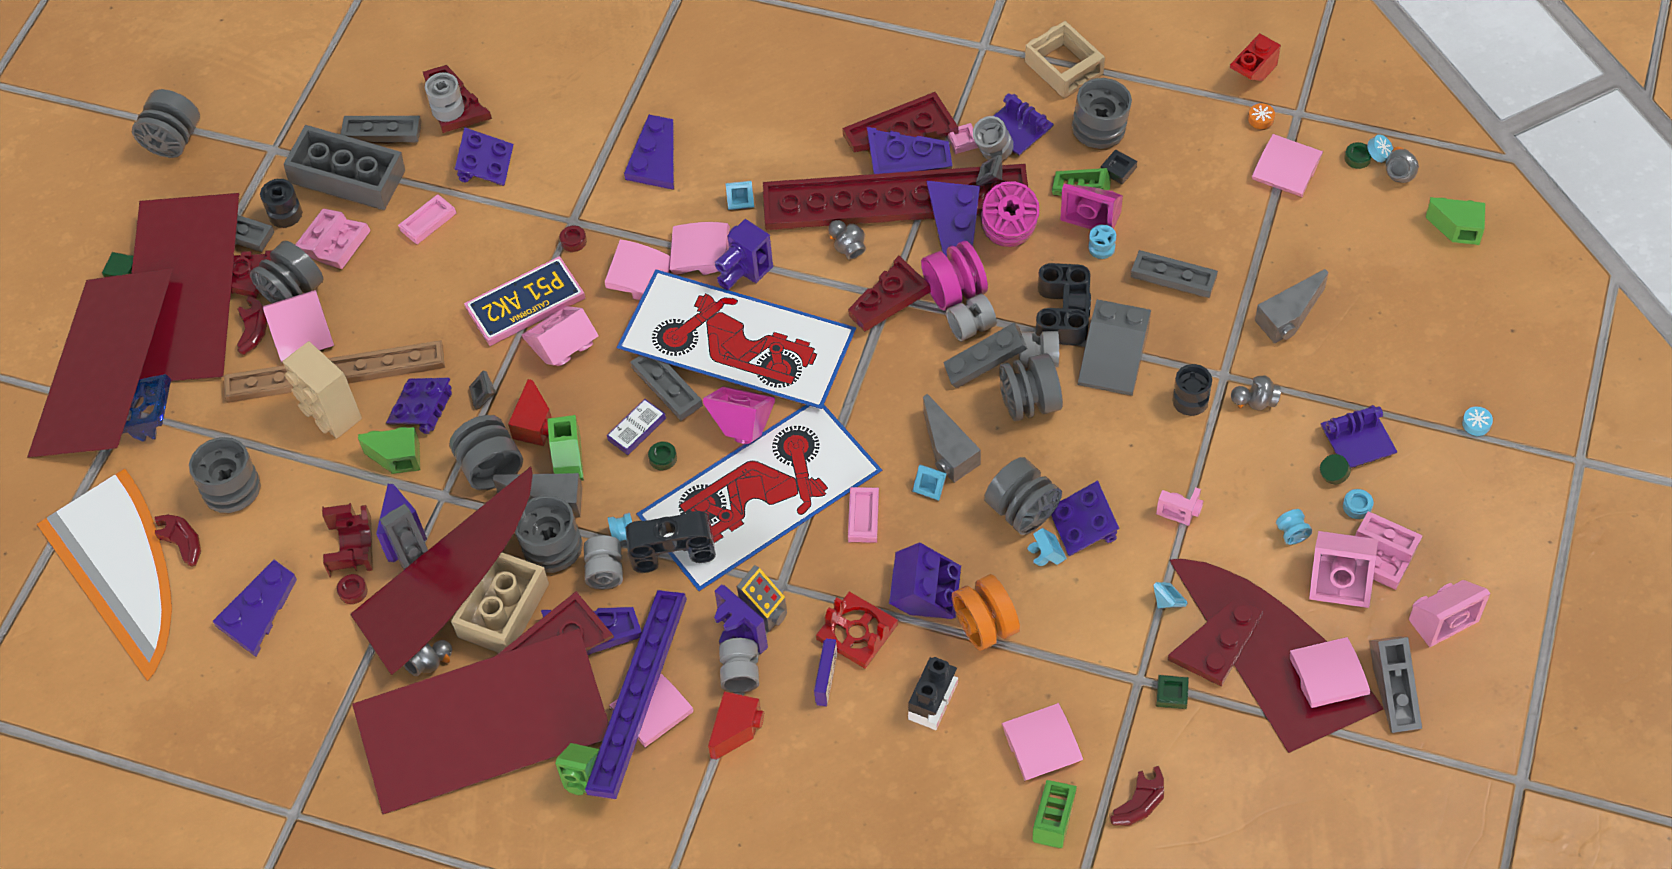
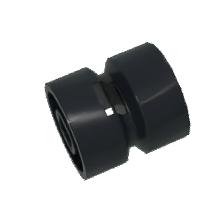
M274 179L264 184L260 191V197L270 222L279 228H287L298 223L303 211L293 185L285 179Z
M1189 364L1181 367L1176 374L1172 401L1176 410L1183 415H1199L1208 407L1212 376L1205 367Z

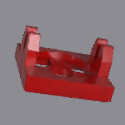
M849 591L843 600L838 597L835 598L834 609L830 607L827 609L825 624L816 634V640L824 643L826 638L836 640L837 652L866 669L898 626V619ZM862 610L865 612L860 620L849 621L842 617V615L851 611ZM873 618H876L878 622L877 634L869 632L868 625ZM836 625L846 630L847 637L843 643L838 641L836 637ZM860 625L865 628L866 632L862 637L854 638L849 634V630L852 626ZM864 641L868 643V646L863 648H851L854 643Z

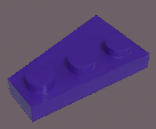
M648 115L624 172L625 180L674 190L673 119Z
M867 127L873 174L952 169L953 167L949 141L921 136L900 135L899 132L890 131L889 133Z
M927 181V189L935 217L941 251L947 257L948 247L957 246L959 242L964 240L973 246L980 186Z
M273 560L213 620L215 627L257 657L265 634L268 635L273 627L272 621L276 613L284 606L297 581L295 574L276 560Z
M633 607L598 608L594 611L613 634L614 638L588 650L587 655L640 638L642 631ZM541 610L542 616H546L551 610Z

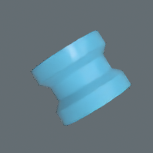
M1097 225L1092 228L1088 247L1090 254L1098 259L1111 257L1115 252L1116 246L1115 230L1108 225Z
M1300 509L1290 510L1276 520V525L1279 530L1284 532L1283 538L1288 545L1300 543L1312 534L1313 530L1309 524L1304 522L1305 515Z
M630 513L624 514L621 518L608 517L611 536L617 538L620 542L626 540L625 527L632 522Z

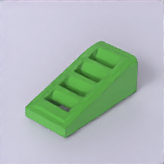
M1107 168L1056 171L1052 193L1053 195L1062 196L1064 180H1068V184L1075 185V182H1078L1079 186L1110 190L1111 179Z
M1046 780L1033 827V842L1056 848L1063 847L1077 786ZM1050 794L1066 797L1067 800L1050 797ZM1047 806L1064 809V811H1063V810L1054 809V808H1049V807H1047ZM1045 817H1046V818H1050V819H1054V820H1059V821H1061V822H1056V821H1052V820H1047V819H1045Z

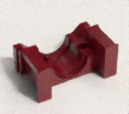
M351 503L325 508L322 506L324 521L329 530L337 529L340 542L339 552L323 554V564L329 577L331 578V571L355 568L357 571V566L364 565L367 571H372L371 515L367 506H361V514L359 515L355 514Z

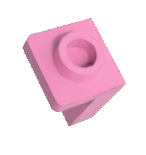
M1195 487L1190 500L1178 493H1169L1162 490L1158 499L1156 514L1189 526L1193 516H1199L1204 503L1203 500H1200L1201 489Z

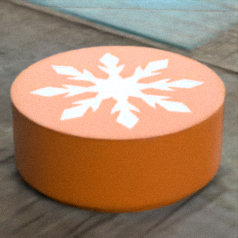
M1259 103L1250 108L1248 122L1252 127L1267 129L1273 125L1275 111L1270 105Z

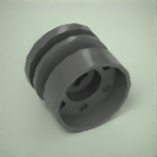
M1094 78L1085 82L1079 88L1071 126L1073 134L1081 143L1088 147L1102 149L1117 145L1124 138L1132 103L1128 89L1118 81L1108 78Z
M165 89L154 90L150 93L143 106V111L138 115L137 121L133 124L132 134L135 140L148 151L163 157H178L183 153L185 145L189 142L190 135L194 132L200 121V113L198 108L183 95Z
M282 241L270 252L269 257L271 261L267 259L262 260L258 267H254L250 271V278L253 284L271 304L314 291L323 283L324 279L316 263L301 248L289 241Z
M1048 353L1029 357L1027 360V371L1019 360L1013 362V369L1009 363L1000 364L1001 395L1014 421L1022 420L1023 412L1026 417H1033L1035 403L1042 414L1062 409L1063 398L1060 381L1053 360Z
M482 415L463 423L450 438L449 447L454 457L461 466L471 487L477 490L496 488L493 475L517 474L522 467L523 457L519 449L511 439L502 420L495 415Z
M229 437L215 438L200 445L192 454L189 462L190 474L202 495L203 501L210 509L219 513H232L247 507L258 496L261 487L260 477L255 466L252 464V459L246 447L240 441Z
M1019 457L1002 468L993 478L985 492L984 501L1000 516L1005 515V520L1021 535H1026L1036 530L1052 515L1062 498V490L1055 484H1052V481L1046 476L1041 477V471L1028 459Z
M548 495L532 498L527 502L515 530L525 560L544 567L545 572L548 573L565 570L575 563L581 554L583 546L581 534L571 506L557 496Z

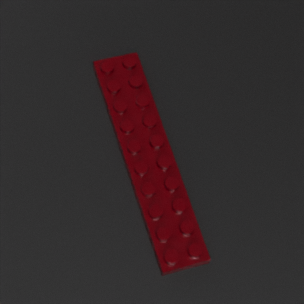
M1026 164L1002 165L1001 181L980 186L977 216L981 215L985 197L994 186L1003 182L1016 181L1028 187ZM981 167L763 182L765 230L829 226L835 220H840L845 225L935 219L927 189V181L978 186L976 181ZM1007 207L1006 212L1015 213L1011 207Z

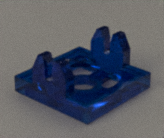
M164 374L139 379L130 407L132 412L130 421L126 420L123 433H129L133 438L140 441H146L147 436L151 439H156V427L163 424L171 383L169 376ZM143 397V403L139 407L133 408L134 402L138 398ZM154 405L151 414L146 418H141V413L148 406Z

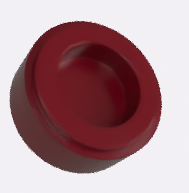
M571 225L565 227L560 232L559 239L564 250L577 252L585 247L587 243L586 233L580 226Z
M357 574L346 575L337 584V593L346 604L361 602L368 592L364 579Z

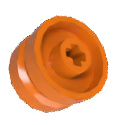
M989 574L975 582V590L967 585L952 593V602L958 620L969 640L978 650L982 651L996 644L997 635L1002 639H1006L1020 632V623L1014 605L1005 588L994 575Z

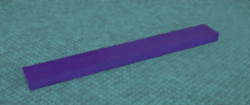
M661 590L656 592L585 788L587 795L617 799L687 600L685 593Z

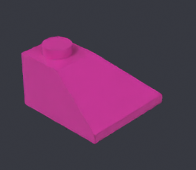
M1064 184L1062 187L1060 220L1091 230L1097 225H1108L1114 229L1121 214L1123 195L1095 187Z
M724 386L703 398V404L725 436L735 438L736 442L742 444H749L762 436L775 403L774 397Z

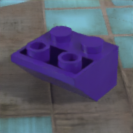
M920 542L895 552L889 604L913 616L956 618L952 593L959 589L961 565Z

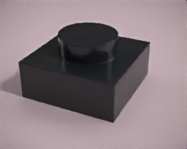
M1115 149L1101 165V168H1107L1110 178L1123 184L1137 168L1138 161Z

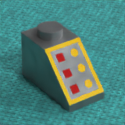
M754 565L737 585L738 597L764 619L765 630L770 632L775 625H780L787 615L785 596L764 572Z

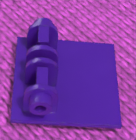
M1008 93L1003 100L1006 103L1005 106L994 115L1004 122L1013 140L1012 151L1018 156L1054 126L1053 123L1047 120L1046 115L1038 113L1033 106L1029 107V103H1023L1016 94L1011 95Z
M464 127L454 168L458 170L459 180L468 182L473 176L504 186L514 144Z
M450 378L408 379L386 423L419 424V430L429 434L430 431L435 429L438 418L442 415L441 411L445 409V405L452 395V387L448 384Z
M1371 405L1369 408L1346 413L1344 416L1331 418L1320 424L1335 453L1343 456L1351 468L1397 453L1393 442L1379 419L1383 417V411L1380 406L1375 407Z
M1098 480L1061 500L1051 515L1068 556L1079 552L1100 539L1106 540L1107 543L1115 541L1117 539V530L1120 529Z

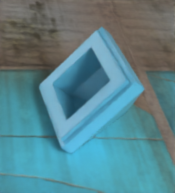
M752 181L725 183L728 210L754 207Z
M919 465L912 492L939 501L947 473Z
M1156 582L1153 585L1158 609L1186 607L1188 604L1187 600L1171 583Z

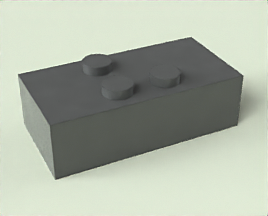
M308 125L304 126L284 162L287 179L291 184L381 210L386 209L405 173L402 152Z

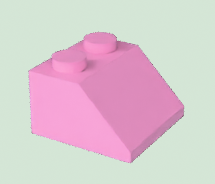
M569 306L563 307L522 334L523 339L546 364L561 366L571 359L570 355L575 351L579 350L581 352L592 346V340L599 336L583 308Z
M1318 531L1309 599L1369 608L1378 539Z
M1465 580L1454 585L1448 583L1440 588L1437 594L1429 598L1427 596L1419 598L1412 605L1413 608L1409 621L1427 645L1432 647L1479 622L1490 592L1484 587Z

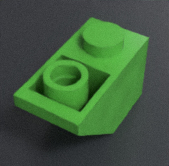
M1430 197L1426 219L1451 242L1480 245L1485 229V203Z
M576 415L549 418V445L554 474L579 473L580 480L584 481L581 436Z
M400 427L395 430L370 431L365 434H358V440L364 454L392 474L421 470L420 442L414 427Z
M570 743L557 757L555 764L564 789L575 795L586 793L585 788L599 749Z

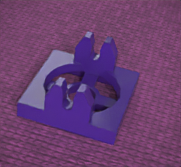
M721 584L714 591L718 608L714 617L715 622L723 621L725 623L723 625L724 631L719 639V645L729 639L747 638L757 643L758 653L762 654L768 648L764 619L730 589Z

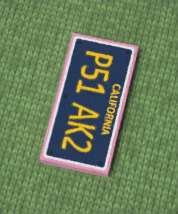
M559 256L464 303L483 337L491 346L553 315L563 307L571 306L585 299V294Z

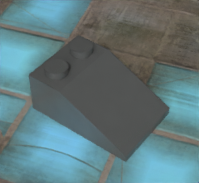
M1096 300L1078 385L1133 396L1149 331L1150 309Z

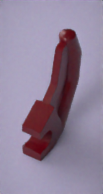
M248 296L246 299L251 308L243 309L239 306L237 309L245 326V330L237 343V350L241 355H245L255 349L266 334L267 319L263 305L259 300Z
M169 514L155 516V522L158 527L166 525L163 529L155 530L156 537L159 540L178 545L184 563H187L188 566H196L201 554L199 535L186 519L180 516Z
M1159 766L1153 767V775L1155 777L1153 780L1146 779L1143 771L1138 772L1134 795L1131 800L1113 810V815L1110 816L1112 825L1130 826L1147 818L1164 799V777Z

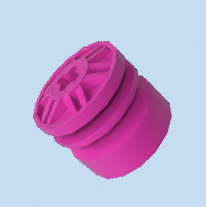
M1016 181L1003 182L994 186L987 193L981 212V227L986 237L993 243L1003 247H1016L1025 243L1033 235L1039 217V202L1035 193L1026 185ZM1007 207H1011L1012 211H1015L1014 216H1010V213L1006 212Z
M964 240L959 242L957 246L948 247L947 257L943 252L937 251L923 257L921 260L923 277L931 287L930 295L936 305L943 311L961 303L962 295L966 299H970L979 294H986L988 291V282L983 264L977 252L968 241Z

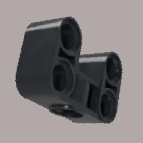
M1048 263L1039 269V294L1048 299H1063V308H1044L1037 313L1035 329L1037 336H1040L1044 331H1058L1059 344L1080 345L1085 342L1088 336L1091 309V274L1087 267L1079 264Z
M693 511L687 514L646 521H634L625 527L628 556L633 570L638 573H648L656 570L659 565L658 556L663 553L681 550L688 551L690 560L695 563L710 562L716 557L709 515L704 511ZM668 533H673V535L669 537H663Z

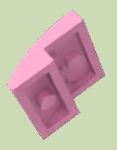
M1273 134L1262 153L1252 179L1303 197L1323 151Z
M322 209L295 245L301 248L310 258L326 265L343 269L371 230L366 223L347 220L342 212Z
M698 222L674 226L670 271L674 275L699 270L703 275L719 272L715 267V261L729 248L727 235L730 232V226L728 223Z
M620 239L605 280V286L608 289L630 292L633 299L640 300L655 269L670 273L671 256L651 247Z
M316 290L263 306L281 362L308 341L318 350L334 346Z
M1368 511L1355 536L1378 539L1373 580L1396 590L1414 556L1422 535Z
M1348 637L1290 650V660L1301 679V689L1311 708L1370 694V688L1364 671Z
M660 674L638 736V740L644 747L651 744L693 713V707L662 674ZM617 700L609 705L612 711H614Z
M1059 703L1001 723L1011 752H1014L1024 781L1083 760L1073 732Z

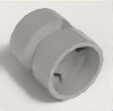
M438 73L426 81L425 91L433 116L443 122L453 121L460 117L464 112V103L457 78L449 73Z
M986 116L975 124L973 138L983 157L990 160L997 155H1001L1002 160H1004L1011 154L1013 140L1000 118Z
M984 294L968 299L966 305L959 303L946 310L949 326L955 337L961 342L975 336L977 330L984 332L997 325L994 309Z
M1044 331L1040 336H1037L1035 332H1021L1028 348L1019 353V361H1021L1024 368H1027L1029 357L1048 353L1055 367H1059L1058 331Z
M602 535L585 541L583 547L586 563L584 566L586 584L594 589H611L620 585L623 581V569L620 562L622 559L620 540L612 536Z
M733 638L722 642L719 646L720 662L723 664L720 668L721 688L733 693H745L756 689L759 686V669L756 665L758 663L757 643L747 638Z

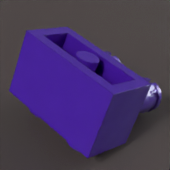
M744 219L738 226L736 225L730 230L727 235L729 249L715 261V267L722 273L717 277V282L723 289L729 290L742 276L756 284L773 268L770 235L747 219Z

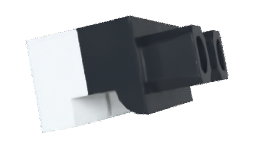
M929 657L908 702V720L937 730L958 684V677L954 676L957 667L949 665L947 661L937 657Z

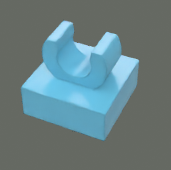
M1044 528L1033 534L1037 542L1031 543L1027 549L1033 554L1041 550L1040 556L1033 560L1035 564L1044 566L1048 561H1051L1058 565L1067 559L1056 535Z

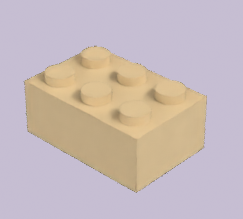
M310 341L282 361L287 371L284 375L294 387L291 391L300 401L298 407L305 416H313L316 419L315 423L323 433L329 432L337 439L362 419L345 374Z
M501 553L485 577L454 615L451 622L457 637L498 653L515 641L524 632L549 585L544 567Z

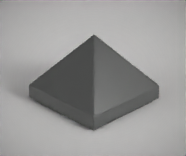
M997 155L981 165L976 185L982 186L1002 180L1001 155Z
M482 371L469 386L474 409H479L496 394L487 371Z

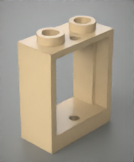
M1066 21L1051 27L1048 32L1040 37L1032 39L1026 45L1025 62L1063 98L1079 90L1085 82L1104 74L1105 57ZM1065 45L1081 62L1061 74L1044 56Z

